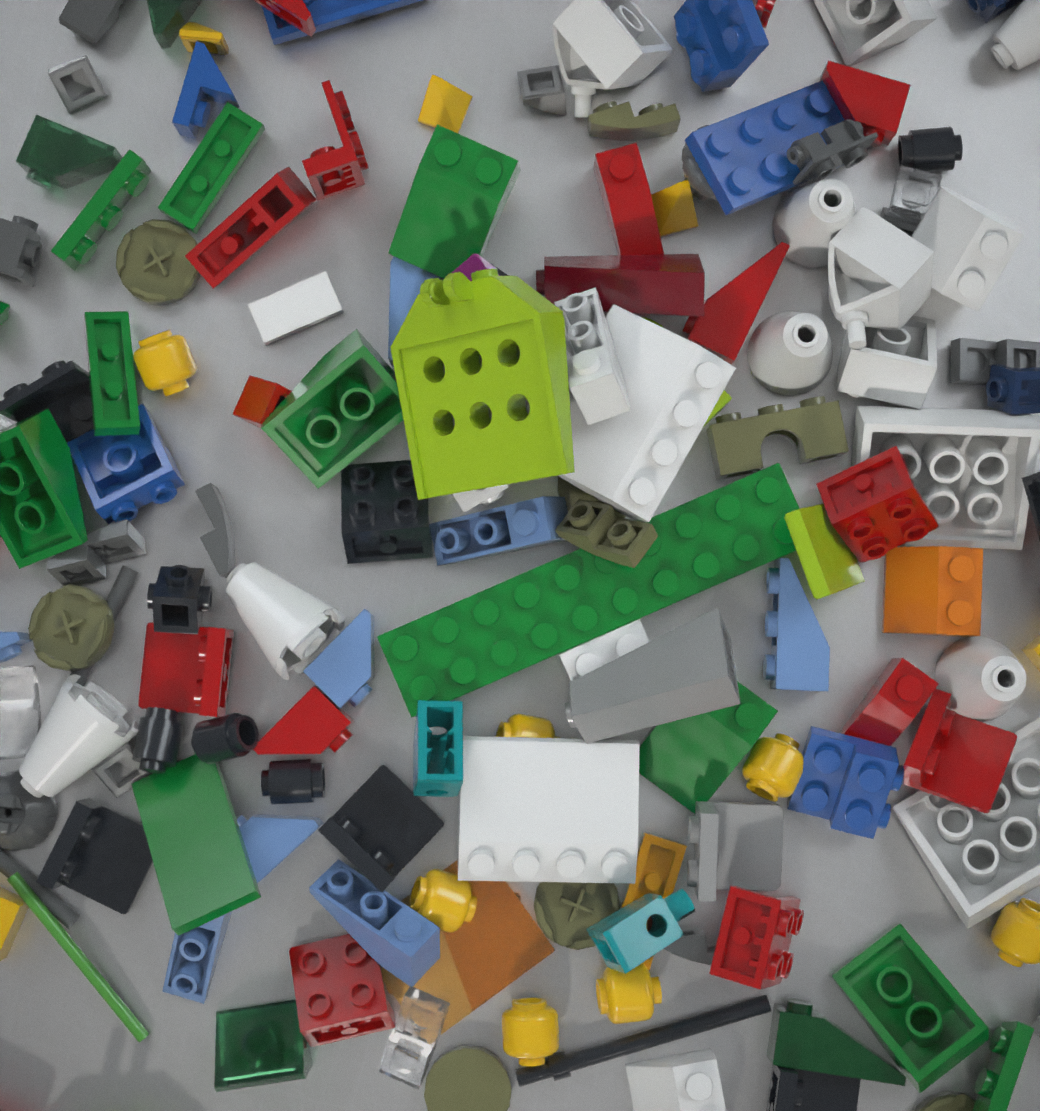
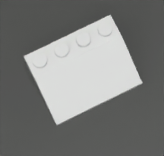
M613 304L605 318L624 379L630 411L587 425L569 387L575 472L557 476L604 504L611 505L613 509L631 520L649 522L736 367L702 346Z
M857 406L852 443V466L894 446H897L900 450L916 489L939 525L937 529L928 532L922 539L909 541L900 546H948L1022 550L1029 511V502L1022 478L1035 472L1040 427L1031 414L1011 415L1000 410Z
M1040 718L1015 732L1017 742L989 813L986 814L958 803H952V801L921 790L893 806V810L943 894L967 929L1040 885ZM929 796L931 803L941 808V810L936 812L930 809L924 801L925 797Z
M463 736V784L459 793L457 846L458 881L635 884L639 827V740L603 739L586 744L584 739Z

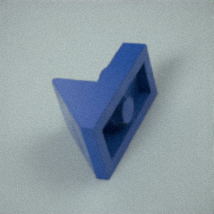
M197 41L172 120L173 125L181 136L192 139L197 138L200 127L205 128L211 108L210 103L207 102L208 100L224 105L229 102L237 108L240 107L204 43Z

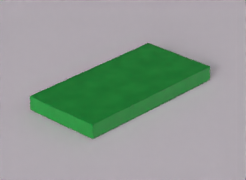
M194 754L177 762L176 767H167L165 774L153 773L131 783L171 928L178 936L261 898L219 762L206 764Z

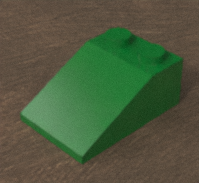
M437 125L418 166L388 254L443 279L472 254L476 253L482 257L521 171L519 161Z
M356 329L317 362L261 424V429L319 489L403 421L395 372Z
M49 409L0 430V535L19 569L88 541L70 448Z
M738 681L741 704L653 726L639 746V774L694 814L696 801H709L753 747L778 712V710Z
M901 923L832 975L833 980L883 1048L919 1093L927 1089L989 1040L988 1026Z

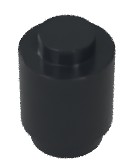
M952 127L910 130L908 135H899L898 162L900 170L910 169L911 173L953 170L955 161L962 160L961 135H954Z
M146 708L145 717H141L139 721V731L136 736L132 760L140 763L139 770L165 774L167 767H176L184 726L180 723L181 713L165 708Z
M232 713L197 723L193 730L191 745L193 751L202 762L212 764L246 756L250 750L257 746L259 732L255 721L251 717Z
M312 759L270 761L269 770L261 771L262 796H270L272 805L314 803L315 798H324V763H313Z

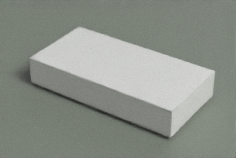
M326 271L248 304L266 346L344 313Z

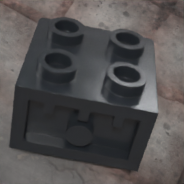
M62 360L49 365L41 372L43 377L29 385L21 383L10 388L3 394L4 400L0 401V414L15 422L49 409L67 443L94 429L89 372L73 361L66 363Z
M411 460L349 464L341 470V533L347 564L433 558L428 498L418 500Z
M381 765L318 831L383 892L399 872L444 826V821L418 796H414L413 791L386 765Z
M90 798L76 801L36 882L51 890L64 885L121 914L128 913L153 864L143 824Z
M772 1065L766 1111H857L861 1079Z

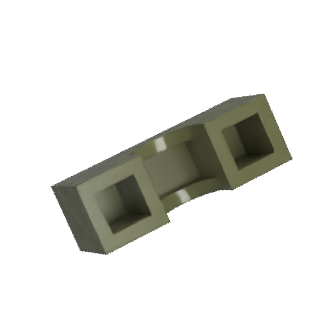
M819 396L800 401V408L784 411L783 404H777L758 409V416L742 419L740 412L716 417V424H711L706 430L716 480L753 474L764 468L761 457V445L764 438L772 435L784 436L795 445L799 464L843 456L849 452L839 400L826 403L825 396Z

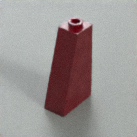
M699 254L544 257V269L536 270V291L541 295H545V298L554 305V302L565 299L571 294L581 293L596 287L604 312H608L610 307L615 304L631 313L704 316L705 272Z

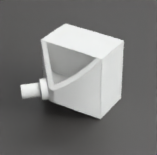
M574 0L552 23L559 66L564 80L568 85H571V94H575L574 117H588L591 114L592 95H596V88L609 90L637 86L673 51V48L633 0Z
M862 206L850 222L829 242L828 251L829 303L835 318L842 322V327L847 330L849 347L852 349L863 348L867 345L865 327L898 332L931 296L934 251L865 206Z

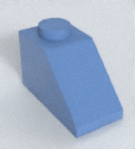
M366 609L303 670L339 708H345L348 703L355 708L373 690L368 683L375 677L374 616Z
M256 814L249 820H246L243 815L237 818L257 884L324 824L319 817Z

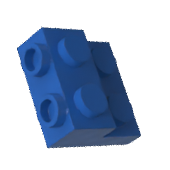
M686 0L673 16L677 31V41L682 47L686 48L690 59L691 77L701 87L702 92L731 87L769 45L752 0Z
M144 404L138 406L140 419L139 435L95 436L93 429L67 443L94 509L108 525L125 519L129 522L134 520L138 515L137 509L151 502L156 504L169 502L176 496V489L185 485L171 452L163 443L152 416Z
M811 726L802 752L804 756L803 773L794 793L787 799V809L830 820L831 829L874 839L877 828L885 829L890 819L891 804L886 803L890 790L899 791L904 777V766L899 765L896 747Z

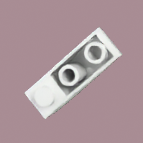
M596 287L581 293L571 294L565 299L554 302L555 306L563 311L569 387L587 425L630 411L624 379Z

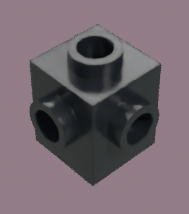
M184 565L160 567L156 583H149L147 593L148 609H153L154 632L199 633L203 613L211 611L213 595L212 586H205L204 568H189Z

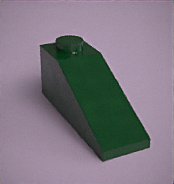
M787 999L786 1005L774 1004L767 1057L772 1065L905 1086L906 1077L897 1067L819 1011L813 1010L812 1003Z

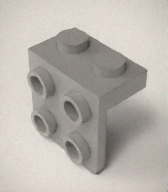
M696 801L695 817L689 816L688 842L694 843V860H687V886L694 888L698 901L716 902V890H729L730 886L758 891H775L781 886L784 812L779 804Z

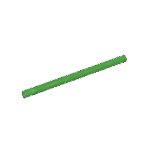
M18 871L8 878L7 881L136 1040L138 1042L144 1040L149 1035V1032Z

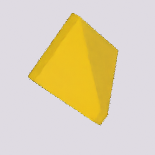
M187 22L179 30V37L188 52H193L197 41L204 43L210 54L226 55L229 53V47L221 32L196 22Z
M432 74L418 122L433 128L440 125L459 134L472 101V96Z
M688 180L651 194L660 237L698 227Z

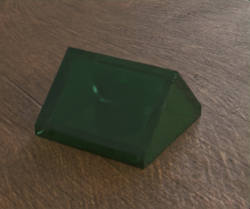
M296 1000L216 1012L214 1078L216 1092L306 1079L313 1064L310 1045L300 1032Z

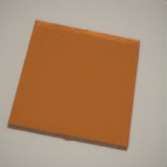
M457 860L442 871L458 875ZM469 881L472 895L477 897V907L470 922L464 921L455 932L440 930V958L413 987H410L381 966L387 992L394 995L428 1044L555 951V948L520 901L521 896L517 892L514 893L506 881ZM410 894L401 900L407 906H409Z

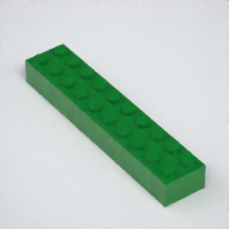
M776 463L656 515L649 522H645L653 525L658 537L635 568L606 560L580 548L381 634L377 638L412 718L416 716L418 700L452 701L795 552L796 548L784 517L785 514L800 508L780 463Z

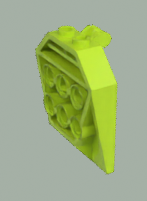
M486 269L471 273L472 281L462 272L448 274L441 281L438 278L424 280L420 286V293L417 295L390 347L418 500L575 472L563 311L518 276H499L498 269ZM517 345L519 346V349H520V358H519V360H518V357H517V355H516ZM480 355H481V358H482V366H480V363H479V357H480ZM526 400H528L530 405L529 414L526 409ZM489 408H490V410H491V412H492V419H491V420H490V417H489Z

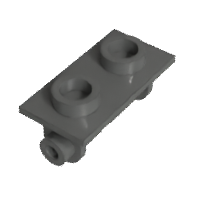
M847 119L824 129L821 132L822 137L816 132L794 141L787 150V157L792 164L798 166L801 172L792 181L793 184L796 185L812 178L813 182H818L829 176L838 166L844 164L846 168H851L868 156L866 149L879 135L875 132L864 137L861 123Z

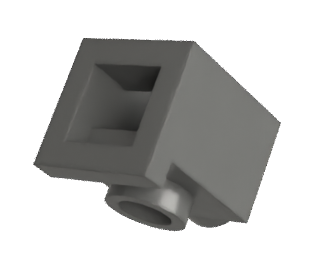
M15 215L12 221L0 218V278L34 287L36 279L29 273L31 267L37 266L42 254L41 237L36 233L38 223Z

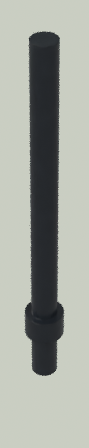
M762 995L569 1054H565L564 1050L547 1056L548 1060H545L543 1065L525 1066L515 1069L519 1087L552 1077L554 1081L571 1077L570 1072L769 1013L771 1012L770 1003L767 995Z

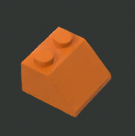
M919 546L895 547L885 554L882 633L950 637L980 636L983 548Z

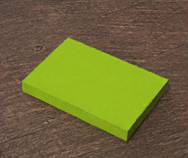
M824 503L800 508L785 514V521L812 595L816 600L865 582L857 558L831 525Z

